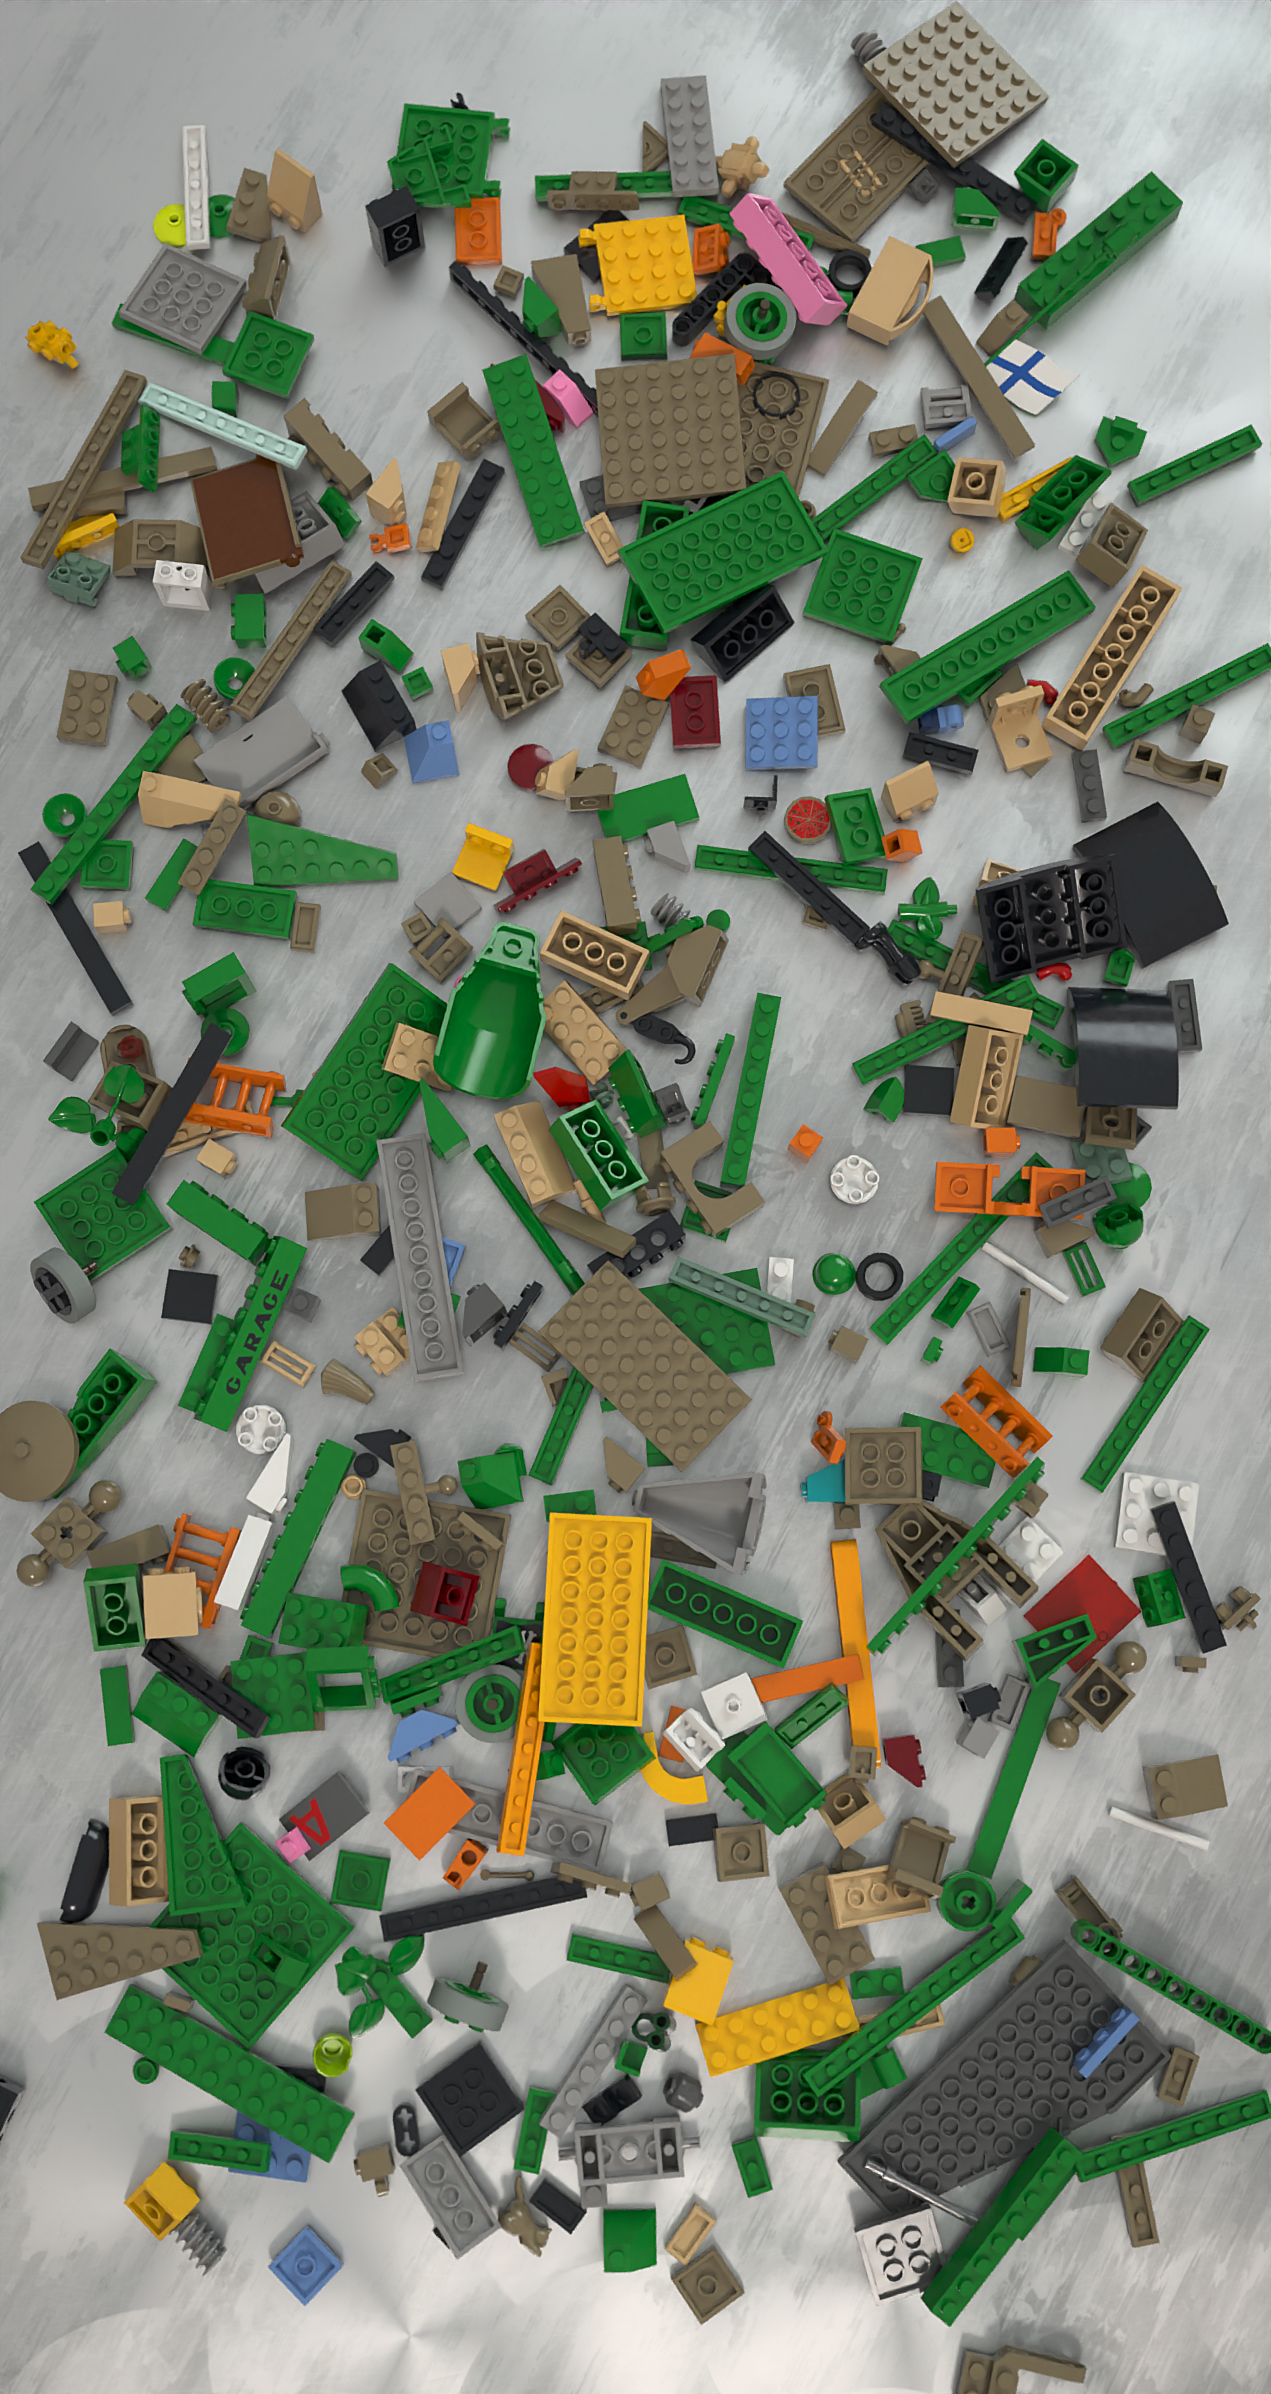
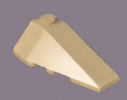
M143 771L138 791L143 823L163 828H171L181 824H195V822L205 820L213 821L225 799L239 806L242 795L241 792Z

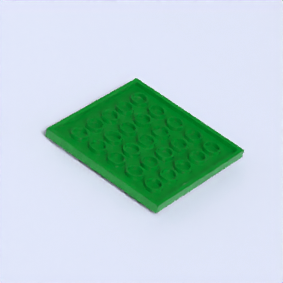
M240 1822L223 1841V1844L249 1906L170 1916L168 1904L149 1927L197 1929L204 1955L162 1969L250 2050L356 1926L244 1823ZM260 1933L294 1951L309 1964L297 1988L274 1981L247 1957Z

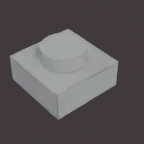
M606 2184L580 2187L582 2209L608 2206Z

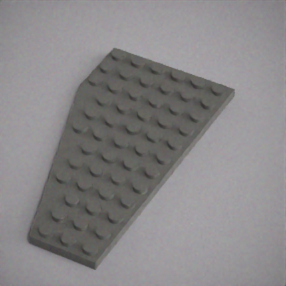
M1063 1940L860 2137L859 2142L852 2144L837 2161L887 2216L920 2207L926 2201L894 2184L888 2185L880 2181L879 2176L862 2168L865 2158L882 2166L887 2165L895 2169L898 2175L939 2196L958 2186L961 2188L996 2171L997 2167L1034 2150L1051 2126L1065 2137L1071 2134V2131L1105 2114L1115 2113L1172 2056L1146 2027L1138 2021L1087 2079L1077 2070L1073 2064L1077 2053L1082 2048H1087L1093 2041L1095 2033L1099 2029L1105 2028L1111 2021L1112 2014L1117 2009H1122L1125 2005L1075 1950Z

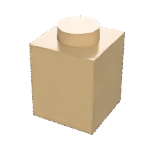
M122 901L93 903L94 927L99 934L128 931V923H131V912Z
M208 1139L196 1158L201 1165L224 1179L227 1174L231 1175L237 1166L236 1155L211 1139Z

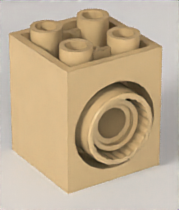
M189 1566L173 1567L174 1572L164 1573L163 1568L147 1569L148 1574H142L145 1639L198 1635V1623H202L201 1587H196V1572L190 1571Z

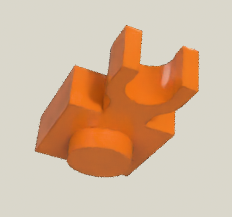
M407 523L384 528V535H369L372 542L379 541L378 544L370 546L373 553L380 552L386 547L389 553L412 548L410 529Z

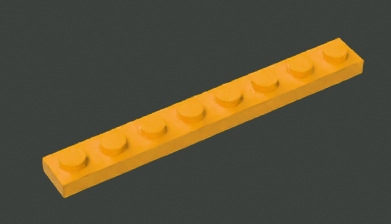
M529 1642L496 1850L498 1853L524 1856L544 1729V1722L538 1721L542 1644Z

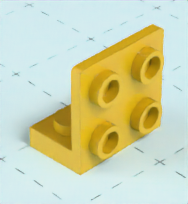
M468 822L465 829L466 840L452 873L457 877L496 891L503 877L502 872L506 870L514 851V842L510 838Z

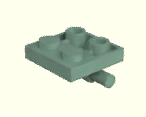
M67 550L48 575L47 585L50 586V592L64 596L65 600L96 607L98 599L94 596L110 575L111 565Z

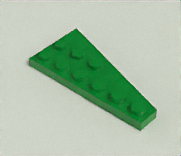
M247 814L253 881L256 886L394 879L399 877L396 852L362 845L347 839L343 840L328 834Z
M188 1755L161 1757L160 1770L170 1916L248 1907L249 1905Z

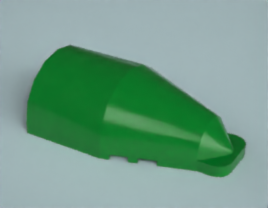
M508 922L497 923L492 930L488 943L476 957L470 969L465 972L456 988L454 987L450 993L433 1057V1065L439 1077L456 1090L476 1097L509 1099L523 1094L530 1086L546 1022L537 952L540 937L535 930Z

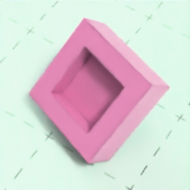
M297 1827L275 1842L288 1864L311 1849Z

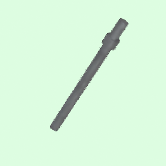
M865 2158L862 2168L879 2176L880 2181L888 2185L894 2184L972 2227H975L981 2219L898 2175L895 2169L887 2165L882 2166L868 2158Z

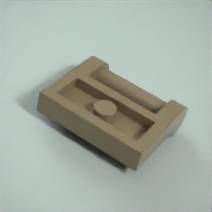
M443 917L437 921L438 925L416 948L412 947L409 951L439 982L474 948ZM446 931L451 936L427 960L423 954Z

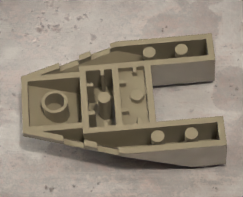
M923 1501V1504L900 1505L875 1531L908 1598H910L973 1527ZM990 1537L985 1541L982 1538L975 1545L977 1547L975 1553L969 1559L964 1557L960 1561L958 1572L952 1578L947 1576L942 1581L943 1588L935 1597L930 1595L924 1601L926 1607L921 1612V1615L965 1662L984 1644V1640L948 1603L973 1578L983 1571L1019 1608L1038 1592L1039 1586Z

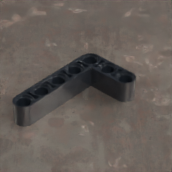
M740 253L674 319L672 323V340L677 346L684 347L689 345L714 319L713 315L718 311L717 304L720 301L726 303L744 285L762 281L782 291L783 289L774 283L769 269L765 268L752 255ZM714 298L717 301H710L709 299ZM695 314H700V315H702V316H701V317H695L694 315H695ZM679 330H685V331H687V332H685V333H680V332H678V331H679Z

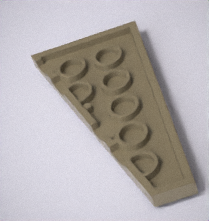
M42 1921L37 1923L56 2000L204 1955L197 1929L127 1927L103 1924L84 1925Z

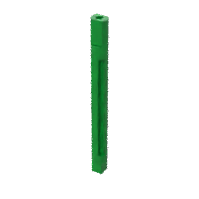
M486 1144L478 1148L473 1155L500 1190L573 1296L585 1284L570 1261L566 1259L506 1174L489 1146Z

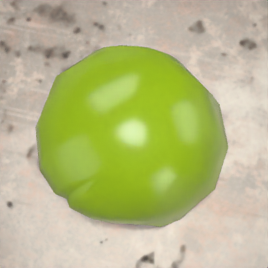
M327 2033L317 2040L313 2049V2063L318 2073L324 2077L335 2078L348 2070L353 2055L349 2039L341 2033Z

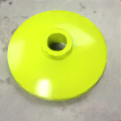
M171 204L162 208L156 214L153 229L161 243H166L173 247L186 245L185 205Z

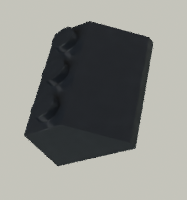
M381 660L359 671L342 689L343 696L375 752L417 730L413 716Z

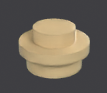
M357 1474L346 1476L341 1483L342 1493L349 1499L360 1498L362 1489H366L365 1480Z

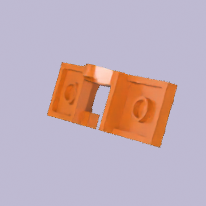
M936 1162L933 1211L1042 1217L1038 1205L1085 1185V1170L1022 1166L1020 1179L1030 1180L1029 1203H1007L991 1201L992 1179L1000 1177V1165ZM1083 1214L1071 1219H1083Z

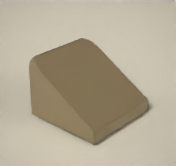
M381 753L367 760L361 773L374 788H377L397 773L398 769Z

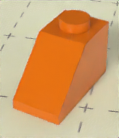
M677 650L648 661L635 678L642 695L665 700L688 673L691 666L684 650Z

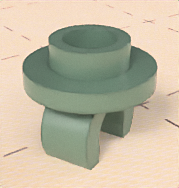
M605 1082L596 1083L595 1086L598 1090H591L590 1096L593 1101L597 1099L602 1108L605 1109L612 1105L615 1094L611 1090L608 1091V1086Z

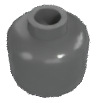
M678 2072L668 2077L663 2087V2094L667 2104L688 2113L694 2107L698 2108L702 2103L703 2093H701L702 2086L699 2080L683 2072Z

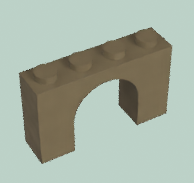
M711 1121L663 1150L660 1154L661 1160L659 1163L666 1174L670 1172L675 1179L673 1185L679 1194L684 1193L688 1201L686 1204L693 1214L697 1213L701 1218L700 1225L707 1235L711 1233L713 1238H716L761 1209L765 1201L752 1182L733 1194L720 1199L707 1197L696 1188L692 1178L694 1167L699 1161L721 1148L724 1143L722 1137Z

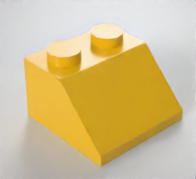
M163 2161L131 2194L124 2204L161 2241L185 2218L200 2199L196 2196L193 2188L186 2185L178 2177L175 2169Z

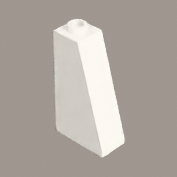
M256 1512L255 1517L248 1515L216 1594L215 1603L236 1610H243L248 1605L252 1589L257 1580L276 1523L270 1522L271 1516Z

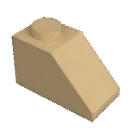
M574 749L539 770L535 778L536 794L559 801L565 800V791L574 782L579 750Z

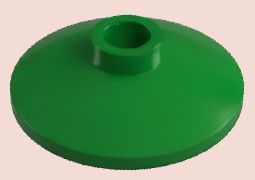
M223 194L214 195L209 198L210 236L224 238L233 235V233L227 232L226 228L235 198Z
M220 1008L211 1012L204 1019L201 1026V1039L210 1023H214L225 1031L229 1030L234 1035L222 1056L233 1055L242 1050L247 1044L250 1035L249 1024L246 1018L237 1010Z

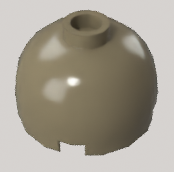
M268 792L261 796L255 804L253 815L257 817L275 820L291 826L300 827L301 809L296 800L285 792Z

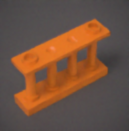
M217 1063L210 1075L211 1078L218 1079L211 1103L206 1106L197 1104L195 1101L184 1121L272 1138L274 1126L272 1118L268 1117L275 1090L285 1091L286 1089L284 1075L275 1071L263 1072ZM227 1081L242 1083L235 1108L232 1110L220 1108ZM251 1085L265 1088L259 1112L255 1115L244 1112Z
M980 1365L963 1382L968 1388L962 1396L955 1392L940 1408L1014 1479L1030 1464L1023 1458L1030 1449L1036 1453L1053 1435ZM975 1396L986 1406L980 1414L968 1404ZM993 1414L1004 1423L998 1432L987 1422ZM1011 1432L1022 1441L1016 1450L1005 1440Z
M182 1513L181 1518L178 1517L174 1524L173 1532H176L164 1573L174 1572L173 1567H176L178 1557L213 1567L214 1571H217L214 1581L206 1582L196 1579V1587H201V1591L206 1592V1595L209 1596L207 1605L202 1606V1623L200 1626L214 1629L221 1604L215 1603L214 1600L242 1530L230 1527L229 1532H218L190 1524L191 1515ZM186 1533L222 1543L221 1546H224L222 1556L216 1558L182 1548Z

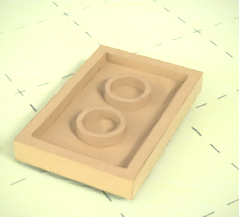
M396 1022L381 1069L417 1082L424 1079L429 1086L446 1092H451L452 1086L444 1082L434 1070L433 1057L439 1037Z

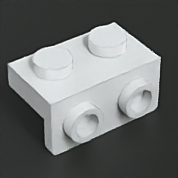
M691 1707L681 1713L662 1733L696 1772L701 1770L718 1751L725 1747L720 1735L712 1730L704 1722L703 1716Z

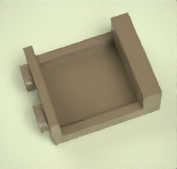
M463 382L427 411L430 424L465 460L479 454L482 447L489 441H494L501 432L499 420L497 418L493 420L469 395V388Z
M911 1817V1819L902 1821L885 1882L930 1900L941 1898L944 1887L940 1886L939 1883L949 1845L955 1843L956 1837L950 1835L949 1830L943 1827L935 1826L933 1828L926 1825V1821L918 1817Z

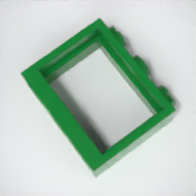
M234 952L182 981L186 988L182 991L183 995L197 1016L202 1014L204 1018L214 1010L229 1008L257 992Z
M369 1646L306 1649L305 1673L314 1712L376 1709V1699H380L381 1691L380 1683H378V1671L375 1670V1657L370 1656ZM361 1673L363 1685L325 1687L323 1674Z

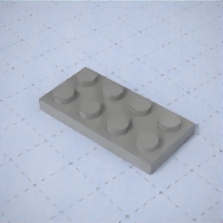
M445 2134L439 2136L399 2165L456 2260L502 2227Z

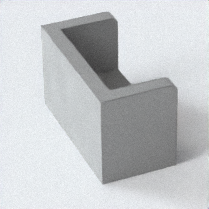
M978 1718L968 1719L956 1743L974 1755L985 1759L1000 1731Z

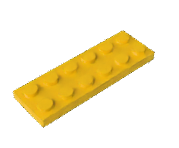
M844 1978L831 1985L829 1983L821 1984L717 2017L712 2026L704 2022L695 2024L710 2078L848 2035L860 2029Z

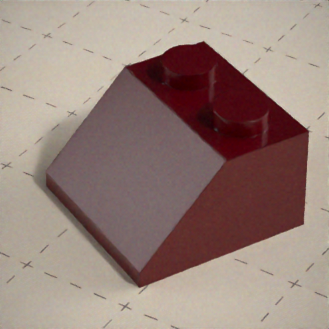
M423 1561L410 1611L467 1626L480 1576Z

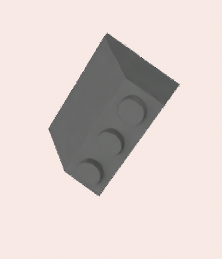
M485 1282L481 1286L479 1284L474 1285L467 1292L469 1296L465 1299L462 1335L470 1347L508 1314L505 1305Z

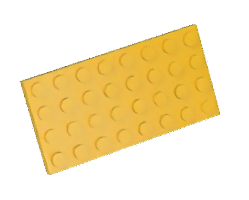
M550 1513L538 1721L642 1727L652 1518Z

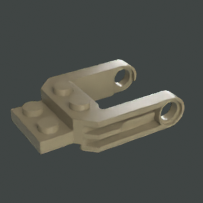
M1007 2344L997 2350L993 2356L965 2350L957 2394H1016L1019 2369L1075 2383H1084L1087 2368L1083 2364L1072 2360Z

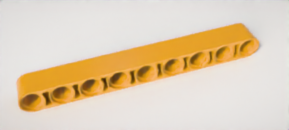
M856 1539L830 1541L842 1657L859 1654L865 1678L864 1680L845 1684L846 1697L849 1699L847 1707L851 1744L877 1747L876 1768H881L870 1656L866 1648L868 1638Z

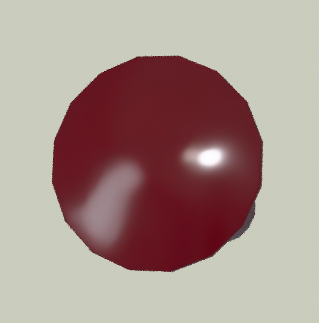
M522 745L515 749L509 757L507 764L508 774L519 787L529 792L534 791L537 788L535 785L537 773L552 763L554 759L550 752L540 745Z

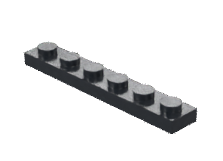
M483 459L442 536L439 550L434 551L423 571L421 581L443 590L505 473V468Z
M766 831L748 847L749 852L852 947L870 930V927Z
M1175 1501L1149 1509L1200 1651L1204 1654L1227 1646Z
M154 1638L148 1641L141 1654L142 1657L254 1739L260 1738L271 1718L269 1713L166 1638Z

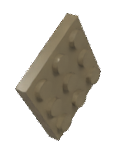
M921 1427L845 1428L846 1505L923 1504Z

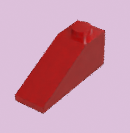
M558 1067L533 1073L536 1081L559 1108L569 1110L570 1112L591 1102L586 1076Z

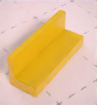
M114 514L85 516L69 523L53 552L56 559H60L67 550L75 552L114 535L115 529L119 527Z

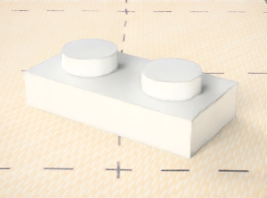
M769 1257L767 1293L791 1303L794 1259Z

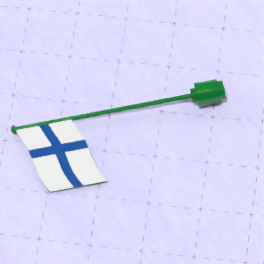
M1125 222L1122 225H1118L1101 241L1103 253L984 363L1005 398L1018 408L1034 415L1039 414L1079 377L1078 374L1061 368L1039 350L1017 339L1104 257L1117 259L1134 243L1137 234L1128 223Z

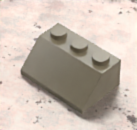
M280 235L261 243L259 253L256 252L254 255L255 268L254 272L249 274L248 294H244L242 303L247 315L249 311L276 320L291 264L285 236Z
M1139 1288L1109 1335L1105 1338L1100 1350L1112 1362L1144 1382L1184 1321L1163 1297Z

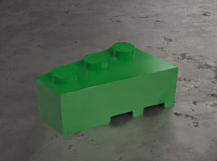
M1084 1614L1012 1641L1030 1689L1033 1690L1040 1686L1041 1683L1058 1671L1071 1658L1093 1642L1097 1636L1088 1614Z

